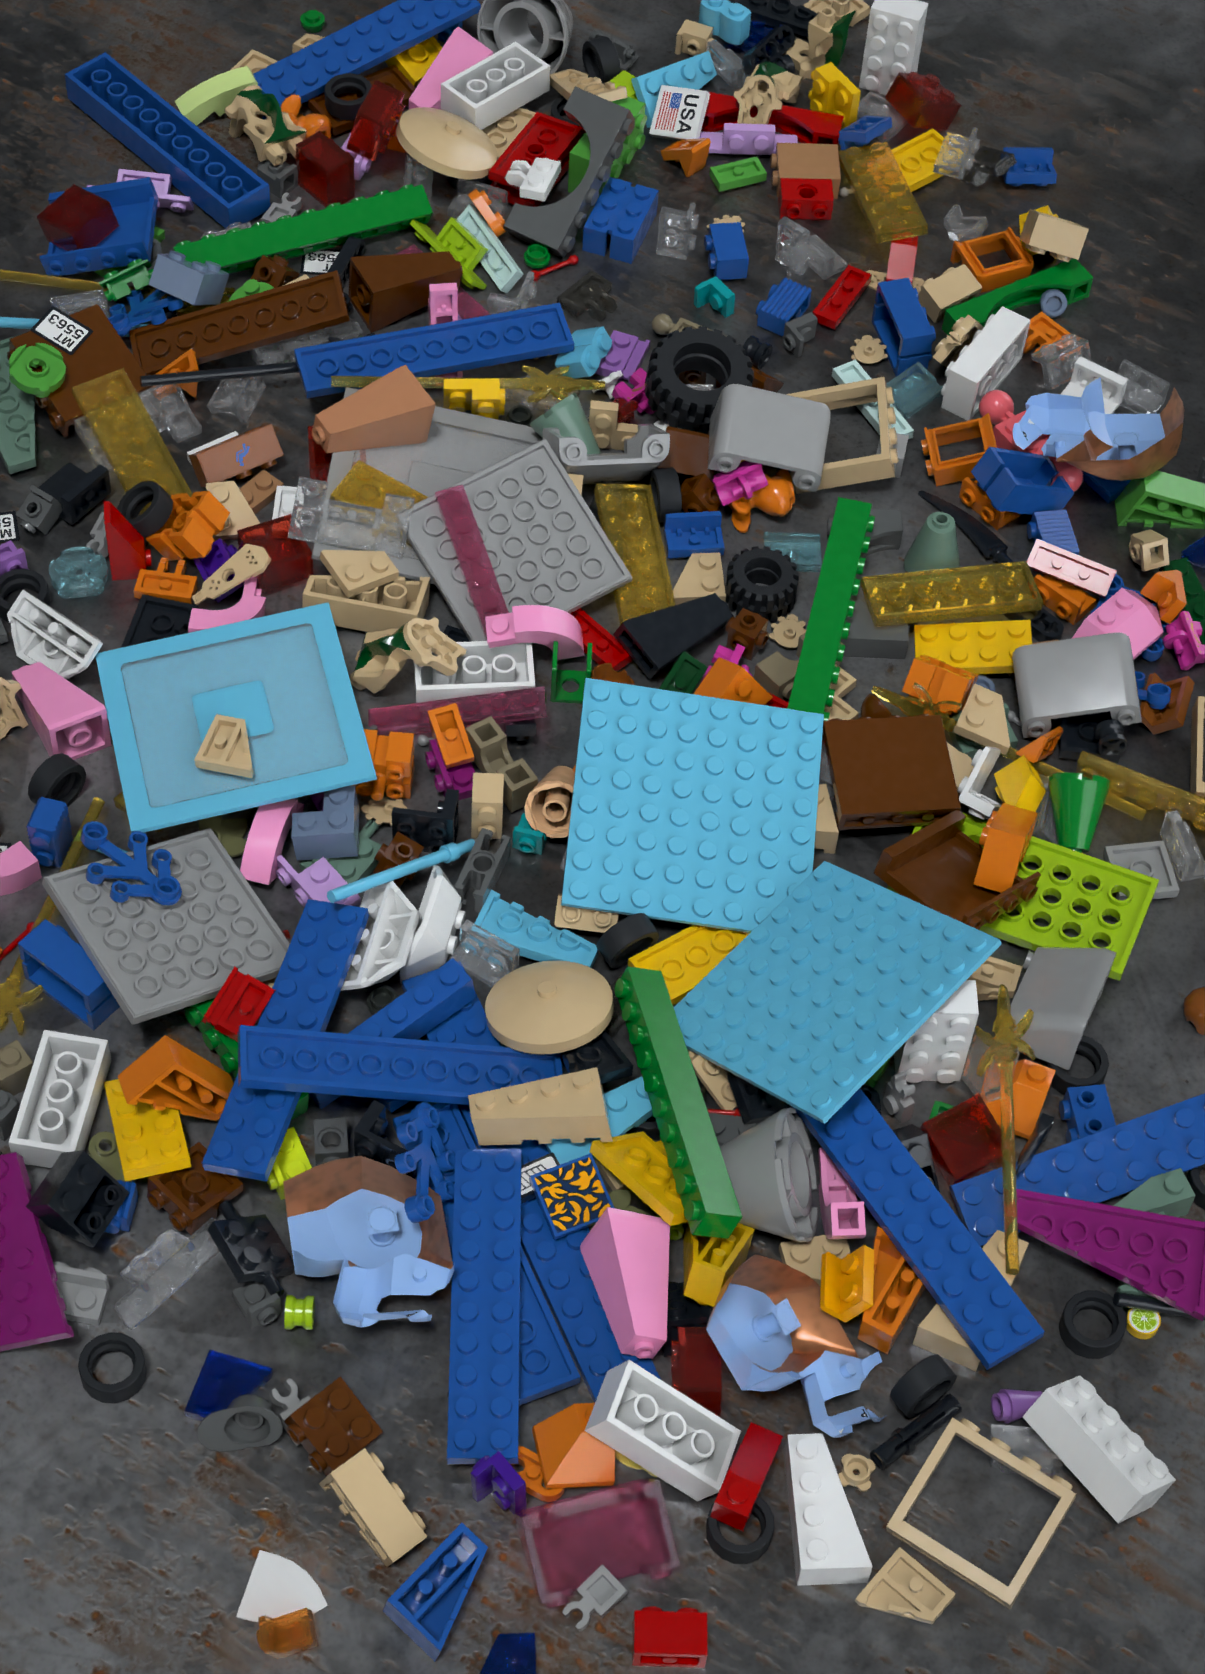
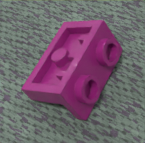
M429 740V751L425 752V760L428 769H434L436 774L434 775V783L437 792H442L445 798L446 790L453 789L459 790V800L472 797L473 773H475L472 763L447 769L436 740Z

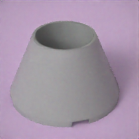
M484 0L477 19L478 40L492 50L493 54L517 42L550 65V74L555 73L562 64L573 31L572 13L563 0ZM528 10L541 23L543 44L537 41L530 32L527 22Z
M784 1108L721 1145L720 1150L743 1216L739 1223L794 1241L809 1242L815 1235L818 1221V1207L812 1208V1191L818 1190L815 1162L809 1136L802 1118H794L792 1114L796 1113L794 1108Z

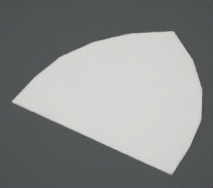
M260 1550L236 1617L266 1624L291 1623L309 1617L328 1605L320 1587L308 1572L291 1560Z

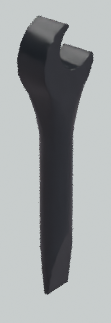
M1045 1113L1041 1114L1030 1138L1019 1154L1015 1176L1027 1167L1041 1143L1045 1142L1053 1126L1054 1117Z

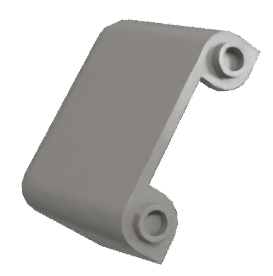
M730 384L721 391L710 418L708 469L730 472L739 466L741 460L794 471L793 483L797 488L816 492L821 482L831 411L826 404L741 384Z
M638 424V431L635 436L630 439H624V453L587 454L586 445L582 440L577 437L561 436L557 427L543 428V439L546 438L568 474L584 475L583 484H595L601 481L606 483L644 481L649 478L650 472L653 469L659 467L667 457L670 449V433L652 424Z
M1108 633L1020 646L1013 652L1012 661L1023 738L1041 737L1048 733L1051 729V719L1110 711L1111 718L1119 720L1122 725L1142 722L1130 638L1126 634Z
M1037 947L1035 953L1029 951L1023 964V969H1026V972L1008 1011L1001 1010L995 1027L1000 1029L996 1042L1069 1070L1097 1000L1100 999L1116 952L1106 948Z

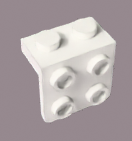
M1080 356L1075 362L1070 383L1060 395L1082 397L1085 387L1101 377L1105 414H1113L1123 400L1128 379Z
M989 746L977 751L971 763L974 766L973 771L969 777L965 776L957 790L960 793L959 801L970 807L968 812L983 820L985 818L990 819L993 810L998 812L1002 805L980 793L1001 753L1000 749Z

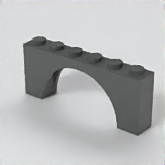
M576 86L563 110L570 120L580 125L586 131L589 138L590 161L584 178L572 193L556 203L540 207L524 206L515 203L504 224L505 229L510 235L532 245L541 244L547 248L548 252L563 259L566 253L572 250L578 230L582 229L586 223L587 212L591 205L593 206L597 202L599 189L602 183L608 180L611 166L614 160L618 159L621 155L623 142L626 136L632 133L635 126V118L629 109Z
M871 508L870 515L875 516L872 533L866 532V536L871 538L867 554L862 553V558L884 550H899L902 539V510ZM833 518L827 519V535L830 534ZM852 596L851 600L856 601L853 617L846 618V622L851 623L848 639L841 640L846 645L843 657L905 659L909 643L908 618L884 614L870 607L859 596Z

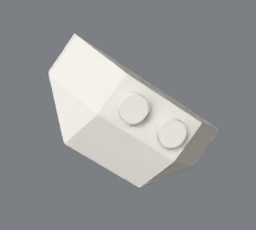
M25 590L21 591L7 613L8 621L11 623L16 656L29 665L41 662L66 680L86 670L103 645L101 640Z
M433 865L419 908L421 915L406 964L400 969V983L403 980L438 969L446 963L449 954L454 955L458 941L455 933L457 929L462 930L466 911L461 910V896L440 866Z
M393 881L366 890L360 907L368 908L370 916L341 991L365 988L389 980L406 964L421 914Z

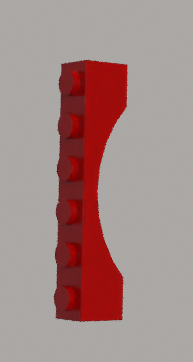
M709 92L710 97L701 131L717 132L724 129V123H737L739 115V102L734 96ZM782 105L781 110L775 109L772 111L768 125H775L776 132L785 135H797L800 143L838 144L839 146V131L842 130L844 116ZM753 106L750 110V116L755 118L758 109L756 106Z

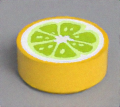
M1130 1308L1126 1316V1329L1132 1336L1138 1339L1152 1338L1157 1333L1161 1324L1158 1312Z

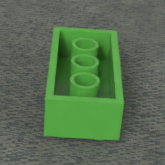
M631 97L612 101L629 109L635 118L634 129L629 136H626L623 142L622 153L618 159L614 160L611 166L609 177L616 179L619 177L622 168L631 162L633 154L637 149L640 150L643 147L646 138L643 134L647 121V115H645L646 103ZM587 133L584 134L570 152L569 193H572L581 183L588 169L590 142ZM607 181L602 183L599 189V196L602 190L604 189Z

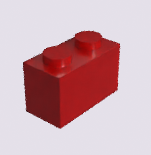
M654 1606L634 1610L632 1666L705 1668L708 1656L707 1612H699L695 1608H681L677 1612L663 1611L661 1608Z

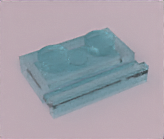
M919 362L886 383L887 388L892 387L894 407L904 414L903 418L905 420L941 396L943 385L940 386L936 382L937 379Z
M764 532V546L770 547V550L773 551L776 549L782 551L783 556L788 555L791 558V562H795L798 572H821L820 534Z

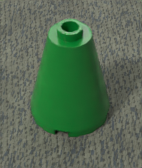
M1064 772L1052 774V777L1049 776L1048 783L1057 845L1080 853L1089 852L1106 800L1110 780L1098 775H1093V779L1083 777V773Z

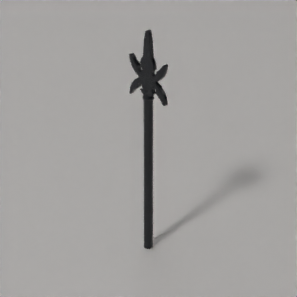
M375 333L367 334L364 337L375 335ZM328 337L327 339L329 342L343 341L337 337ZM296 362L146 375L140 376V386L148 387L299 373Z

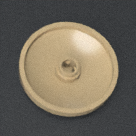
M417 107L405 111L398 122L396 135L401 146L415 160L438 173L459 179H479L489 175V170L497 160V150L491 139L476 125L451 112L430 107Z
M559 960L532 963L508 973L492 987L485 1002L486 1021L492 1035L503 1045L530 1054L561 1053L589 1043L605 1030L612 1019L614 1011L611 987L599 972L583 964Z

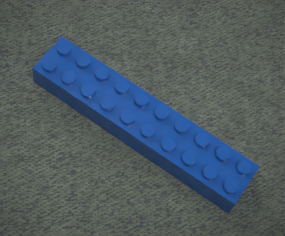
M106 52L65 74L69 100L156 172L170 174L173 186L184 195L189 196L196 205L228 231L244 225L269 209L270 189L268 183Z

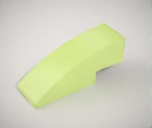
M244 66L216 75L198 84L175 100V103L180 113L197 126L213 112L219 116L223 115L225 108L232 104L236 95L248 86L259 84L250 68Z

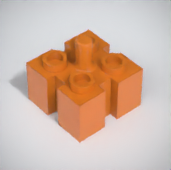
M209 491L194 492L191 497L187 493L171 495L173 510L169 519L157 532L147 536L146 540L164 558H168L169 561L182 560L187 557L189 559L204 558L212 549V544L215 540L212 536L219 534L224 529L225 521L230 512Z
M924 654L913 659L902 692L909 694L908 699L919 704L927 702L923 714L935 715L937 710L941 713L952 715L953 712L958 713L963 710L979 675L946 664V662Z
M364 729L377 780L355 784L356 794L361 796L371 795V798L375 801L382 800L384 792L386 797L393 799H410L415 770L413 755L414 733L390 731L389 736L378 735V730Z

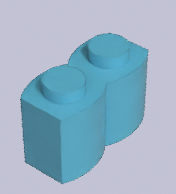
M702 0L700 2L699 23L713 27V35L720 36L724 41L734 45H741L749 37L751 11L739 3H730L729 0Z
M604 326L580 329L571 334L574 341V351L558 354L555 363L564 380L589 377L598 370L601 358H604L609 353L612 345V339Z

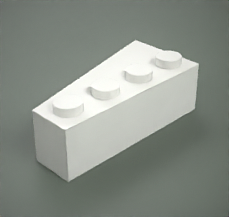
M823 1433L788 1434L783 1452L797 1586L868 1583L873 1566Z

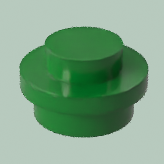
M309 10L301 15L300 22L305 31L317 33L322 30L325 24V16L319 11Z
M541 244L530 245L524 253V262L532 268H543L550 262V253Z

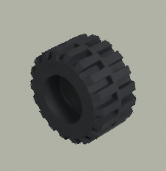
M758 546L752 547V550H741L740 555L736 554L733 556L727 568L725 601L729 603V609L736 611V615H738L741 609L744 608L761 615L770 622L777 621V617H785L787 612L793 609V604H795L799 572L795 562H791V558L788 555L783 556L782 551L778 549L773 551L770 550V547L764 546V549H759ZM757 583H760V584H765V585H768V586H759V585H756V584H757Z

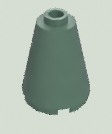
M575 392L530 423L533 430L542 438L543 428L557 427L561 436L577 437L582 440L586 445L587 454H601L579 397Z
M934 512L928 516L904 558L903 568L910 575V580L923 588L939 589L941 585L947 583L951 585L959 576L960 558L955 520L945 512Z

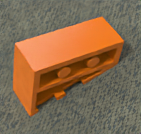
M718 657L694 692L695 695L765 705L773 698L742 666Z
M1002 803L998 812L993 810L991 818L988 819L986 827L983 828L980 836L979 845L984 847L973 885L1000 893L1013 886L1014 879H1016L1019 871L1017 869L1018 864L1023 862L1031 841L1038 816L1037 812Z
M166 1035L117 1076L127 1104L137 1105L138 1102L153 1104L154 1109L162 1111L165 1107L179 1109L182 1115L213 1121L220 1119L233 1087V1081L228 1072Z
M877 1226L872 1246L874 1250L873 1306L861 1313L857 1339L888 1355L926 1287L884 1230Z

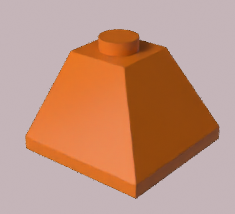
M1027 1059L988 1067L969 1118L988 1125L989 1123L994 1124L996 1128L1029 1139L1039 1119L1056 1070Z
M574 1403L533 1426L532 1433L546 1489L614 1485L615 1450L585 1431L595 1403Z

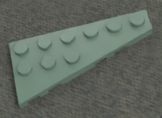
M13 337L0 340V456L9 474L36 467L35 395L23 392L9 380L7 352L9 351V341Z

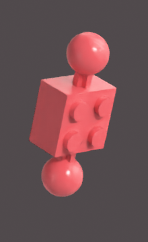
M992 390L986 393L980 400L979 412L981 417L987 413L990 414L991 423L995 425L993 432L997 448L1043 455L1041 448L1050 435L1041 434L1027 448H1020L1014 442L1012 431L1014 424L1020 422L1026 410L1015 415L1013 413L1014 403L1009 394L1001 390ZM1048 456L1059 472L1054 477L1051 485L1058 476H1063L1073 492L1077 491L1083 481L1082 470L1067 462H1058L1056 457Z

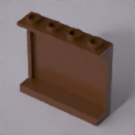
M98 304L69 315L93 330V333L73 355H69L32 331L13 337L9 341L8 360H10L12 353L18 347L25 344L26 347L35 346V343L48 344L56 348L63 356V362L66 366L63 384L57 390L50 392L48 397L39 398L35 396L39 407L45 408L49 414V420L53 428L59 429L64 438L68 436L69 426L135 398H138L142 405L152 401L153 386H140V376H146V373ZM42 366L37 368L31 367L34 372H42Z
M920 714L910 717L893 715L887 718L861 717L852 720L834 718L829 721H823L822 741L825 742L838 809L835 817L838 830L930 825L957 809L960 811L961 806L941 715Z
M958 809L882 851L874 870L876 876L900 895L978 930L986 923L992 924L999 915L1005 912H1012L1021 902L1030 901L1038 890L1036 884L1041 876L1039 872H1036L1023 880L1017 875L1013 886L1002 893L973 885L983 848L961 831L967 816Z

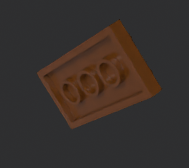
M395 64L363 76L370 81L373 87V108L368 115L363 117L364 119L372 121L380 118L392 98L398 99V109L409 106V98L416 88ZM325 92L308 100V107L313 113L324 114L330 118L332 124L331 134L333 136L354 128L359 120H341L332 116L325 106ZM344 93L337 96L338 99L346 101L357 100L362 97L355 93Z

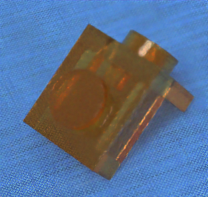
M308 1608L276 1618H271L267 1615L258 1617L260 1627L257 1630L258 1644L270 1656L280 1659L318 1646L312 1610Z

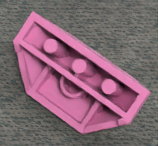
M1121 588L1085 618L1072 638L1108 633H1124L1130 638L1134 660L1158 640L1164 631L1157 607L1135 591Z

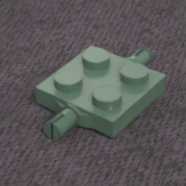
M368 820L359 832L358 856L326 858L348 884L368 877L379 863L374 858L382 845L370 839L379 829L374 821L372 823V820ZM319 859L303 860L300 863L301 872Z

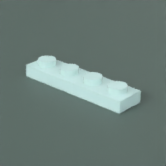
M469 204L457 219L488 249L480 263L500 291L508 293L524 274L476 207Z
M856 360L835 367L832 370V377L839 385L871 379ZM878 402L856 405L880 435ZM894 407L896 424H891L892 428L895 427L896 433L909 435L908 440L913 438V428Z

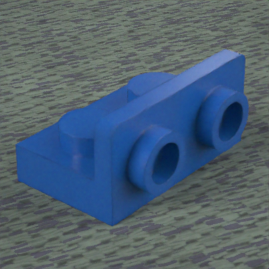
M865 115L840 130L838 141L841 147V155L847 156L860 147L869 144L875 137L882 136L883 132L892 128V118Z

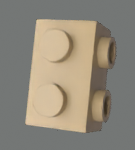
M558 893L554 921L556 927L605 933L610 927L618 923L619 914L561 906L562 894Z

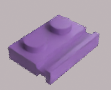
M613 330L610 336L612 339L610 351L604 358H601L599 368L595 374L607 377L612 372L621 371L623 377L618 380L625 379L631 384L629 382L630 377L641 367L650 349V340L643 342L639 340V337Z

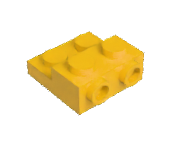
M432 36L387 59L385 62L388 66L395 64L415 87L420 83L432 65L442 46Z
M832 62L815 68L811 73L813 87L808 94V98L811 100L810 109L844 116L842 129L857 121L861 91Z
M499 378L444 379L443 408L460 412L471 410V414L497 420L499 416H504L505 388H500Z

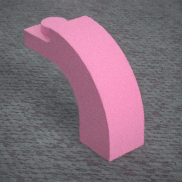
M457 283L429 284V325L458 320ZM463 371L436 375L435 382L444 383V379H463Z
M252 576L245 581L240 601L230 608L223 610L192 608L188 633L263 617L265 615L266 597H261L262 589L257 588V576Z
M542 605L512 606L511 613L485 617L489 648L519 643H538L549 647L553 652V643L558 641L557 660L585 656L582 629L578 620L570 613L561 609Z
M293 798L259 806L248 834L240 868L246 880L269 885L277 878L275 872L278 870L276 858L282 854L287 834L292 826V813H300L304 809V804L298 803L297 799Z
M21 841L0 853V896L23 890L42 878L39 860Z
M819 1148L820 1184L818 1189L825 1235L827 1239H863L866 1236L864 1202H857L856 1192L824 1149Z

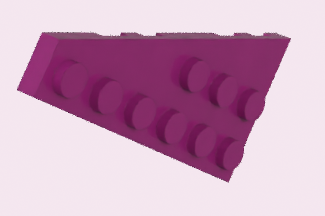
M16 1152L0 1155V1352L74 1337L72 1327L67 1324L64 1313L67 1309L64 1299L59 1296L56 1285L58 1278L46 1236L41 1232L38 1220L40 1219L26 1207L31 1199L30 1192L32 1187L23 1156Z
M1012 1188L1007 1219L1008 1225L1201 1321L1204 1320L1205 1222Z

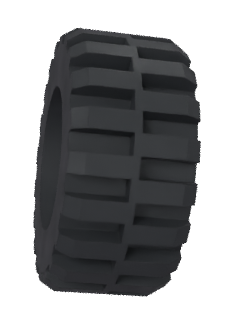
M691 326L682 328V332L675 330L669 333L668 338L664 337L657 343V347L653 349L650 356L645 379V395L649 399L648 404L653 411L657 410L656 416L663 422L665 420L668 421V426L708 434L710 418L723 388L730 384L752 387L754 371L752 370L753 364L750 357L746 356L747 351L741 344L736 345V340L730 335L726 337L722 335V331L717 329L711 331L707 330V327L704 326L692 329ZM690 370L702 371L717 379L721 387L709 391L696 390L686 386L676 375Z

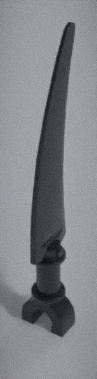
M918 492L920 497L938 510L951 515L955 520V524L968 535L986 559L993 557L994 562H999L1005 568L1006 574L1011 577L1014 587L1020 591L1029 587V583L1025 579L1030 577L1031 571L1025 566L1020 567L1019 563H1014L1006 551L1008 547L990 529L957 506L928 492Z

